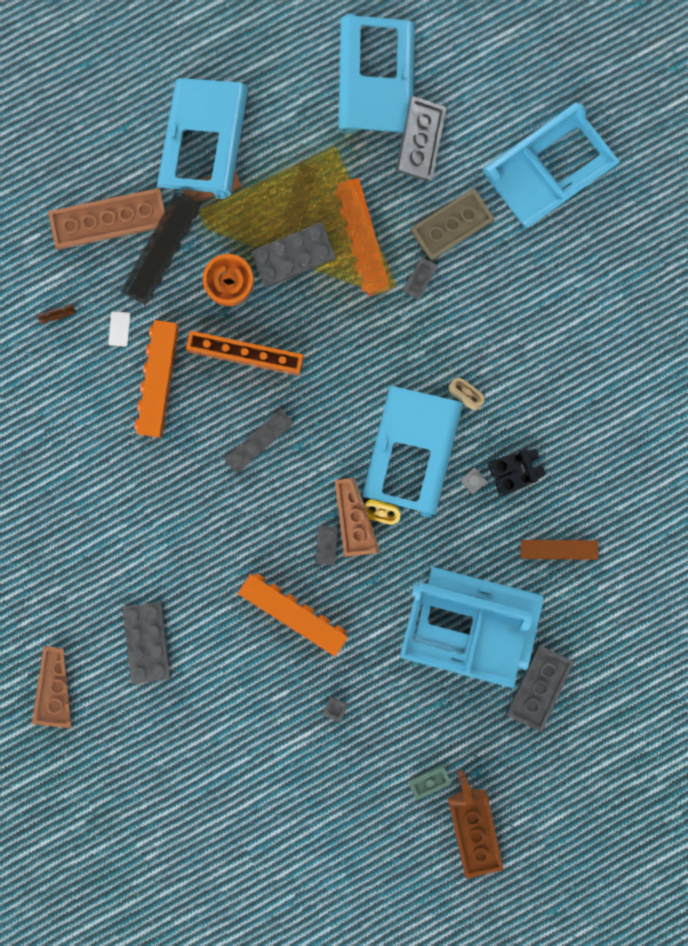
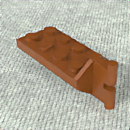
M460 770L457 775L461 791L449 797L448 803L465 878L504 870L487 792L485 789H471L465 772Z

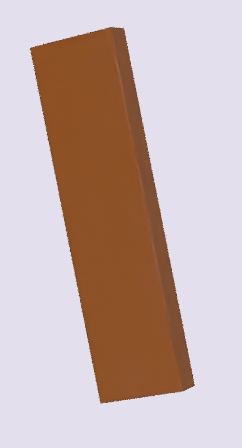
M520 540V559L598 560V540Z

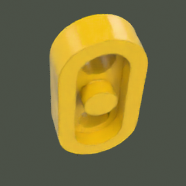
M374 499L364 503L369 520L389 525L396 524L400 520L401 511L394 504ZM374 506L376 509L371 510L369 507Z

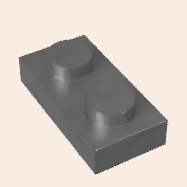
M421 257L403 292L420 300L438 266Z
M319 525L316 564L335 565L338 527Z

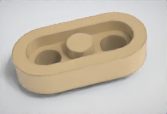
M455 378L449 385V392L468 408L477 410L483 405L484 396L464 379Z

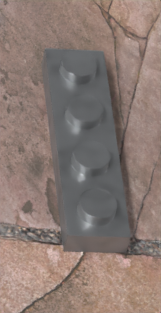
M280 409L224 460L238 474L290 428L294 422Z

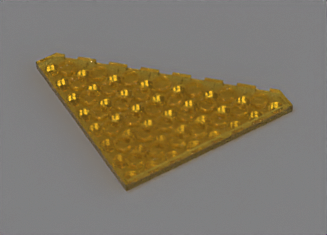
M337 146L198 211L207 230L257 249L322 222L336 259L313 270L379 295L397 287Z

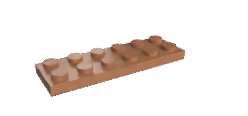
M160 188L48 211L57 250L168 227Z

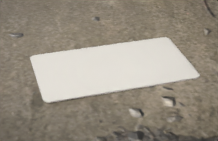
M111 312L109 345L127 346L130 313Z

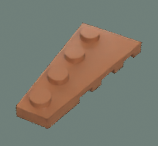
M355 478L336 480L335 487L344 557L380 553L381 551Z
M43 647L32 724L63 728L72 727L64 648Z

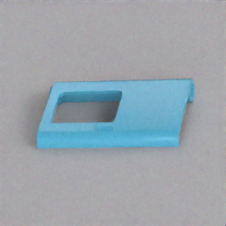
M572 104L483 168V172L489 182L526 228L620 162L586 119V109L582 104ZM580 128L599 152V156L559 183L538 158V154L573 129Z

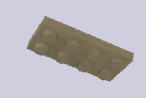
M475 188L413 226L410 231L429 260L433 261L494 222L495 219Z

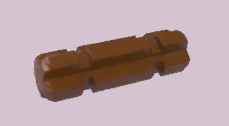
M68 304L64 308L59 307L49 310L47 313H39L37 315L38 321L41 324L49 323V320L52 322L65 318L66 315H74L75 308L72 304Z

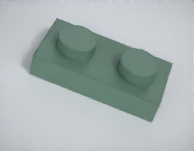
M443 765L408 781L416 800L452 784Z

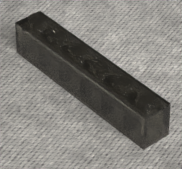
M181 192L174 193L123 286L121 293L145 306L152 300L154 289L162 282V275L165 269L170 267L172 263L171 258L180 249L182 238L188 234L192 220L199 214V207L201 206L199 203Z

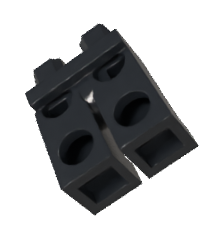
M524 449L487 462L492 478L512 472L508 476L494 480L500 497L538 482V479L546 475L543 466L536 468L532 466L531 461L539 459L537 449Z

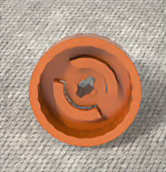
M222 254L213 258L205 267L203 285L208 296L214 302L231 307L237 306L248 299L253 291L254 277L249 264L243 258L234 254ZM230 280H232L233 283H234V284H231V285H227V284H226V283H230Z

